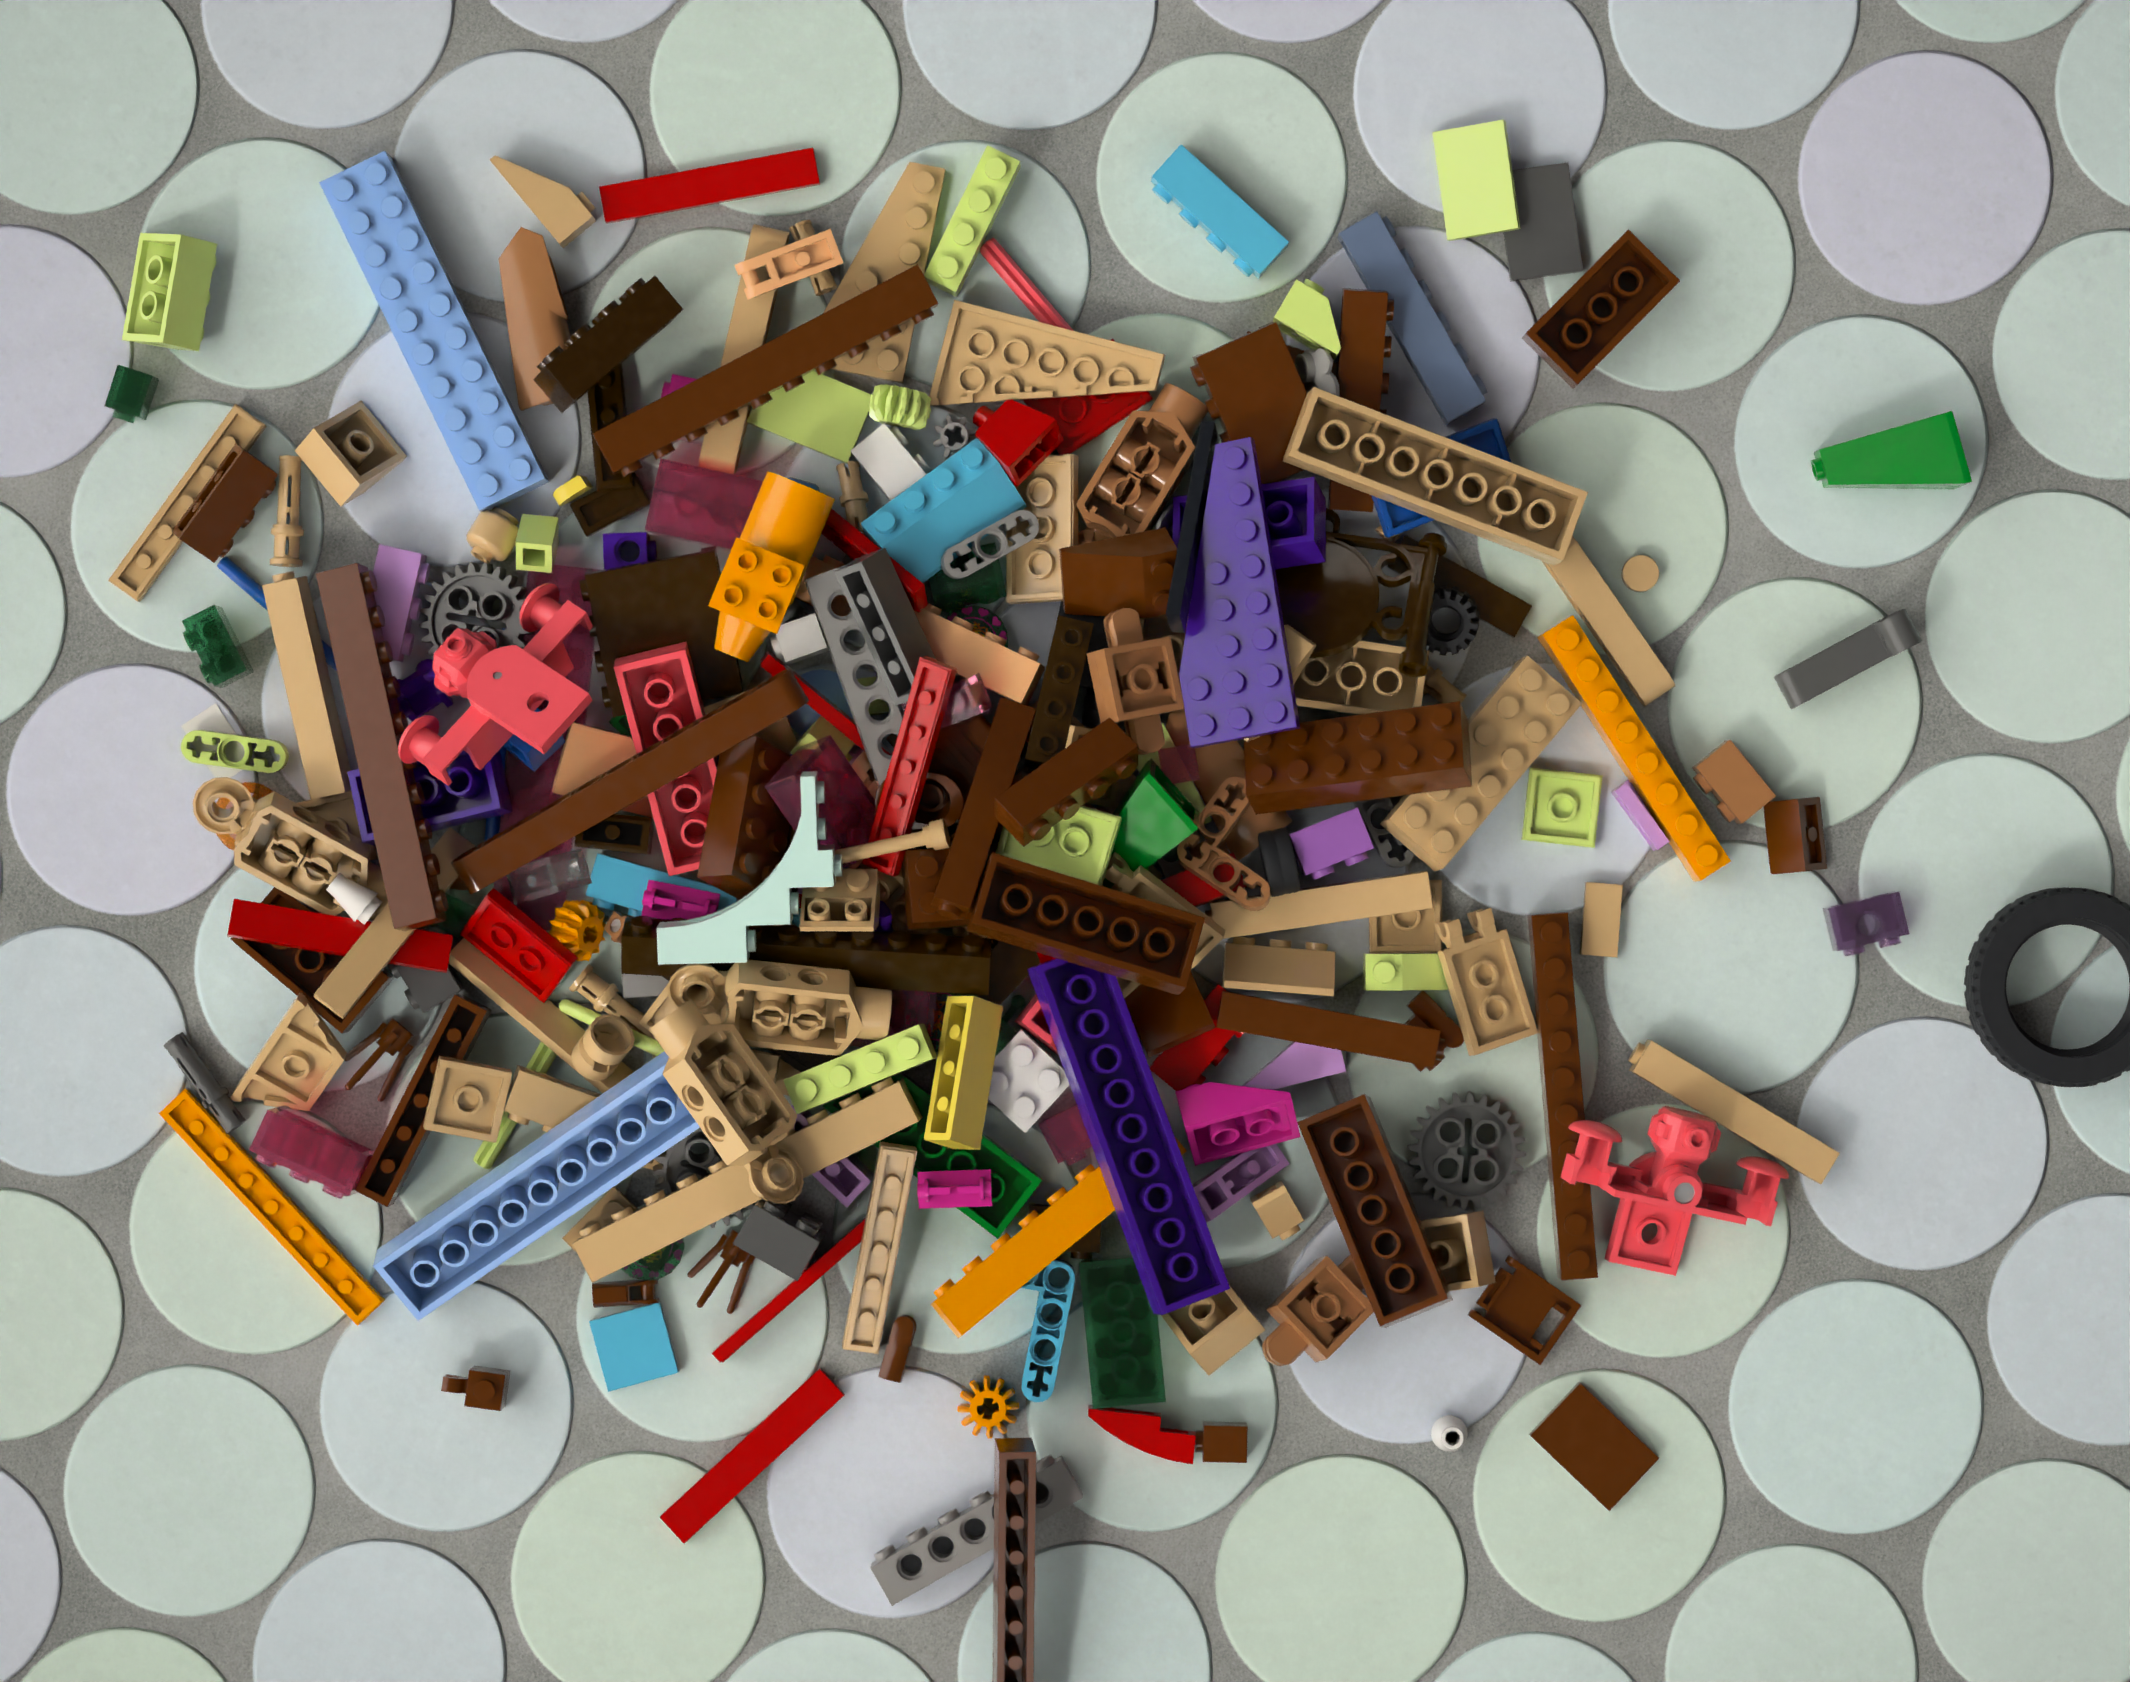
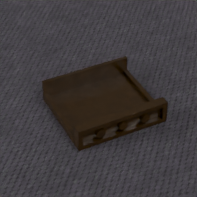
M716 546L701 548V552L598 571H592V568L586 570L585 580H580V589L583 601H590L592 615L589 618L593 628L589 633L591 637H597L600 650L594 651L595 663L598 673L604 672L607 686L601 687L602 698L605 708L611 707L613 717L626 715L614 671L615 659L686 641L702 701L743 693V682L738 658L714 649L720 611L708 605L721 576Z

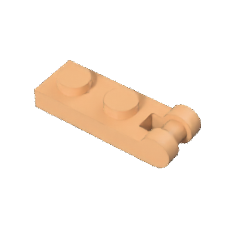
M828 229L740 262L734 266L738 276L742 275L747 287L744 289L747 300L839 266L843 264V260L832 231ZM765 266L770 279L760 283L755 269Z

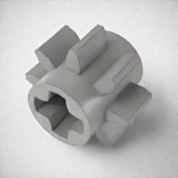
M947 415V425L944 428L936 425L934 427L936 432L941 434V439L935 440L933 445L934 447L943 445L946 448L943 455L945 459L950 456L951 452L957 453L970 443L969 436L975 435L977 431L975 428L967 430L964 427L967 420L965 416L957 423L953 422L952 418ZM956 429H960L964 442L962 444L956 442L953 447L949 446V438L946 436V433H954Z

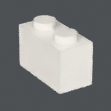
M883 423L855 446L851 453L891 501L932 470L919 454L912 457L904 448L909 442L896 426L889 429Z
M816 613L782 624L778 634L770 637L776 657L779 659L784 658L788 664L829 651Z

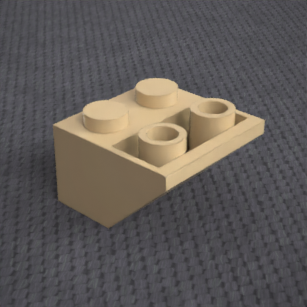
M843 869L842 877H836L834 887L803 888L800 931H875L879 925L881 897L878 869Z

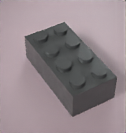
M761 1199L753 1207L733 1244L798 1281L827 1233L826 1230L821 1228L824 1222L807 1212L802 1217L789 1210L792 1206L790 1202L787 1204H772Z

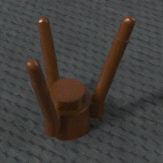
M394 1018L388 1024L382 1022L376 1031L346 1054L344 1061H349L380 1038L376 1042L379 1047L347 1082L345 1089L351 1090L385 1052L394 1056L398 1051L399 1054L377 1097L379 1102L384 1101L406 1056L414 1048L410 1041L415 1036Z
M733 1229L728 1236L723 1234L717 1244L687 1274L689 1278H693L723 1249L720 1257L724 1261L697 1301L696 1305L698 1308L704 1306L730 1265L739 1267L741 1262H743L727 1307L728 1314L734 1312L749 1268L756 1257L733 1244L738 1235V1232Z

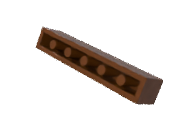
M1343 288L1339 335L1341 350L1338 354L1337 364L1340 397L1387 415V409H1380L1381 394L1388 395L1389 373L1383 372V360L1391 356L1392 336H1385L1386 321H1393L1394 299H1388V292L1384 290ZM1330 480L1329 510L1373 512L1374 502L1371 495Z
M454 994L355 1191L386 1207L394 1204L431 1132L430 1130H425L423 1124L439 1056L467 1061L492 1011L490 1008L462 994Z

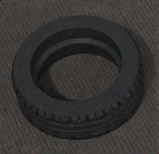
M2049 888L2024 895L2013 903L2006 905L1994 915L1992 920L1987 922L1979 933L1978 941L1974 942L1969 954V965L1965 969L1964 985H1966V991H1964L1966 1008L1970 1012L1969 1019L1975 1033L1980 1036L1981 1043L1991 1055L1997 1058V1061L2018 1075L2035 1082L2059 1087H2087L2101 1082L2105 1083L2121 1076L2124 1071L2128 1072L2130 1070V990L2126 1010L2119 1023L2107 1036L2086 1047L2057 1049L2036 1041L2019 1026L2008 1004L2006 981L2008 970L2015 954L2029 938L2050 927L2077 925L2098 932L2116 947L2125 962L2130 983V905L2121 902L2118 898L2107 893L2086 888Z

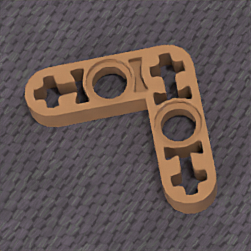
M1233 776L1227 778L1220 785L1199 815V828L1179 843L1177 855L1180 864L1186 870L1244 909L1260 911L1270 901L1271 893L1268 882L1219 849L1250 806V802L1246 797L1245 779ZM1238 787L1243 788L1242 795L1244 799L1236 798L1230 805V811L1234 812V815L1230 816L1224 808L1216 804L1220 802L1225 807L1230 799L1227 790H1236ZM1209 816H1222L1226 822L1224 829L1217 833L1209 832L1204 826V822ZM1199 831L1205 839L1214 843L1209 845L1205 840L1200 848V854L1203 857L1201 859L1194 857L1189 861L1187 860L1188 854L1185 849L1187 847L1194 849L1200 842V836L1195 834ZM1228 864L1234 869L1235 874L1230 881L1219 882L1214 878L1213 872L1218 865ZM1241 874L1247 876L1243 879V884L1250 889L1256 888L1257 885L1261 887L1260 893L1263 897L1261 900L1254 898L1252 901H1248L1247 891L1238 886L1237 892L1232 891L1238 885Z

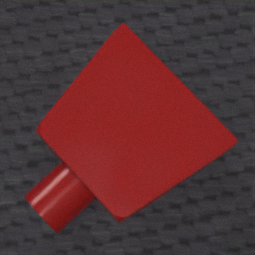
M1012 399L1006 400L995 412L987 406H981L973 416V424L979 427L975 433L976 438L996 458L1016 487L1064 440L1055 418Z

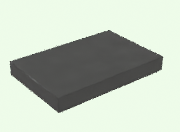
M1560 163L1512 170L1520 229L1503 232L1510 282L1582 272L1583 266L1569 164Z

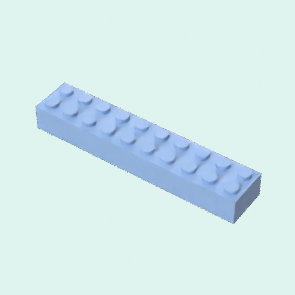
M383 151L319 182L479 511L497 508L548 483L549 480L391 156L386 151Z
M665 1051L377 1249L373 1267L418 1321L700 1128L663 1076V1071L669 1058Z

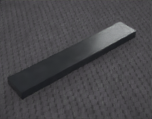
M1202 421L1200 423L1166 608V617L1172 632L1185 633L1215 444L1220 442L1216 424L1212 421Z

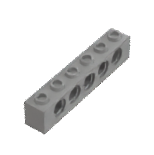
M838 567L807 578L804 582L879 787L886 779L892 755H887L883 752L881 741L887 734L898 736L905 708L899 710L898 705L895 706L865 639L862 648L858 651H850L844 645V636L849 630H857L861 634L862 632L852 610L848 615L841 617L834 614L831 609V602L834 597L838 595L845 596L834 573L841 568ZM861 665H870L876 671V680L870 686H863L857 681L856 672ZM875 699L885 701L889 707L887 717L881 721L874 720L869 715V705Z
M1048 1455L1036 1462V1482L1044 1483L1049 1489V1494L1043 1500H1036L1035 1525L1083 1498V1493L1062 1456L1053 1459L1052 1455ZM987 1490L969 1501L971 1507L958 1513L955 1508L939 1517L937 1520L940 1524L929 1531L924 1526L906 1536L908 1542L895 1549L892 1544L874 1554L876 1561L872 1562L870 1568L892 1606L994 1548V1494L990 1495ZM978 1518L984 1522L986 1529L983 1534L972 1536L965 1530V1523L969 1519ZM940 1536H946L952 1540L954 1548L947 1554H940L933 1547L934 1540ZM914 1554L921 1559L922 1567L918 1571L909 1572L903 1568L902 1558L906 1555Z

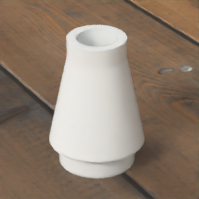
M341 873L337 875L326 889L354 922L359 920L364 925L382 903L376 897L378 893L344 877Z
M1447 1415L1439 1418L1434 1423L1431 1436L1434 1444L1439 1449L1452 1452L1460 1449L1465 1444L1468 1431L1465 1423L1460 1418ZM1450 1431L1458 1433L1454 1442L1445 1440L1446 1434Z

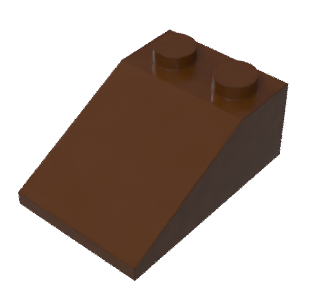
M1165 527L1059 549L1063 610L1065 614L1107 616L1115 610L1131 608L1136 610L1142 619L1166 615L1177 547Z

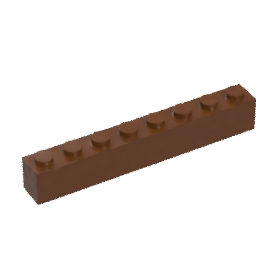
M995 1438L992 1682H1034L1036 1450L1032 1438Z

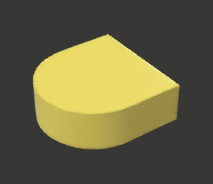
M577 475L553 492V497L559 506H563L589 491L593 486L587 477Z

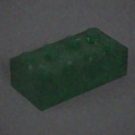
M1132 1254L1079 1259L1093 1409L1166 1402L1158 1314H1153Z

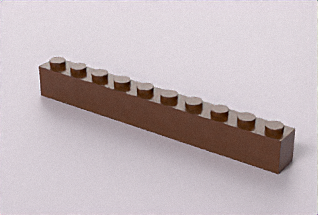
M917 264L593 433V437L613 475L621 472L623 477H626L641 469L643 466L640 461L651 455H654L655 459L658 460L675 451L674 443L684 438L687 439L688 443H691L708 434L705 427L717 421L723 426L739 418L738 410L751 404L752 408L756 409L773 400L770 393L782 387L785 392L797 388L805 383L803 376L816 370L819 376L837 366L835 359L847 353L850 359L870 349L867 343L879 336L884 342L900 334L902 330L899 326L913 320L914 324L917 325L934 316L932 309L937 307L938 301Z
M359 563L316 573L394 929L408 931L447 921L445 911L448 910V901L444 890L439 889L437 875H440V865L437 856L431 853L429 840L432 839V829L429 820L423 817L421 804L425 801L424 793L420 783L415 781L413 772L417 762L405 764L401 761L398 754L399 740L408 726V721L404 712H400L397 698L401 696V690L397 678L392 676L389 662L393 661V653L388 641H384L381 627L385 626V617L381 607L377 606L374 592L377 591L375 575L368 567Z
M1568 913L1527 915L1557 1277L1561 1281L1598 1278L1590 1184L1576 1181L1574 1185L1561 1178L1566 1154H1575L1580 1133L1572 1131L1568 1127L1575 1121L1585 1120Z

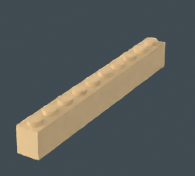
M888 1077L871 1086L874 1093L862 1099L859 1093H856L839 1102L840 1110L828 1115L826 1109L806 1118L809 1125L797 1131L793 1128L789 1131L787 1137L776 1143V1146L789 1151L797 1159L803 1172V1178L919 1122L923 1117L904 1079L902 1078L894 1082L892 1077ZM721 1160L708 1167L711 1172L710 1174L698 1179L695 1173L677 1182L678 1190L668 1195L665 1194L664 1190H660L643 1199L646 1206L636 1211H633L632 1207L628 1206L612 1214L611 1217L614 1222L601 1227L599 1222H596L580 1230L581 1238L572 1244L591 1282L593 1283L761 1200L750 1188L749 1173L744 1166H729Z

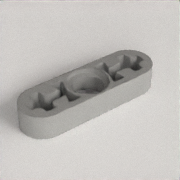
M1027 510L1015 511L950 547L941 557L943 572L952 579H962L1033 540L1039 531V522L1036 516ZM1018 517L1021 522L1027 520L1030 525L1026 529L1027 536L1024 537L1022 533L1011 536L1008 539L1013 545L1009 547L1005 534L998 527L1003 525V530L1006 532L1017 525L1015 518ZM985 534H992L999 540L1000 547L994 555L985 554L980 547L981 538ZM971 542L973 552L981 560V563L977 564L976 557L963 564L965 569L963 572L959 568L952 569L950 563L954 560L952 554L955 552L957 556H963L972 551L967 546Z

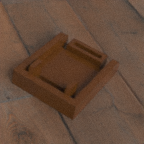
M1508 1255L1505 1262L1515 1268L1514 1272L1510 1274L1500 1267L1495 1274L1496 1282L1488 1284L1476 1301V1304L1487 1310L1482 1316L1478 1311L1471 1309L1467 1315L1541 1365L1581 1307V1304ZM1553 1307L1563 1316L1544 1344H1541L1532 1336Z

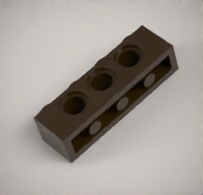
M1059 615L1057 617L1024 762L1041 766L1066 747L1094 623Z

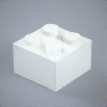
M1021 1029L995 1057L988 1099L1026 1133L1069 1086V1082L1063 1066Z

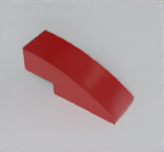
M1088 1405V1416L1104 1430L1124 1443L1145 1453L1167 1460L1193 1464L1196 1440L1195 1431L1161 1428V1413Z

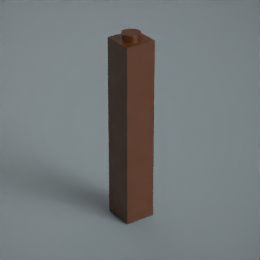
M1003 697L1000 698L930 906L937 909V913L949 919L961 917L965 919L969 912L999 822L995 818V798L1011 786L1036 710L1035 708Z
M1222 991L1216 1028L1431 1067L1435 1066V1060H1442L1445 1048V1039L1440 1038L1441 1031L1437 1029Z

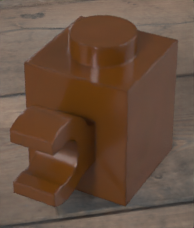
M473 1366L469 1370L468 1377L446 1374V1376H443L441 1391L466 1393L464 1406L501 1411L506 1407L510 1370Z

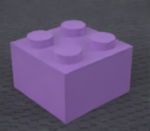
M1358 807L1289 834L1302 876L1311 874L1314 880L1335 872L1332 865L1343 860L1346 866H1350L1368 859L1366 851L1374 849Z

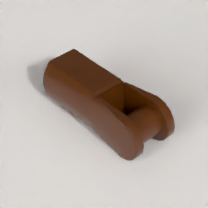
M1424 990L1420 991L1406 1005L1429 1028L1441 1031L1440 1038L1445 1039L1447 1047L1457 1048L1463 1044L1464 1038L1461 1028L1450 1017H1447V1014Z
M658 1279L592 1283L594 1308L659 1303V1298L655 1296V1284H658ZM630 1286H640V1299H631Z
M903 1315L894 1321L889 1344H887L878 1377L893 1382H902L911 1351L910 1347L917 1328L913 1317Z

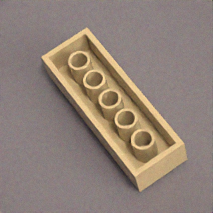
M1528 655L1518 660L1468 719L1472 786L1404 795L1380 825L1434 872L1445 868L1582 703Z

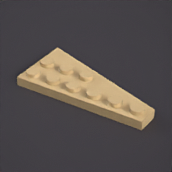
M909 162L823 313L917 264L924 275L946 172L944 168ZM913 320L899 326L902 332L884 342L880 336L868 342L867 344L870 349L851 359L847 353L835 359L837 366L831 370L903 384L915 327Z
M954 300L929 395L931 398L930 406L998 402L1011 399L1027 400L1156 391L1166 355Z

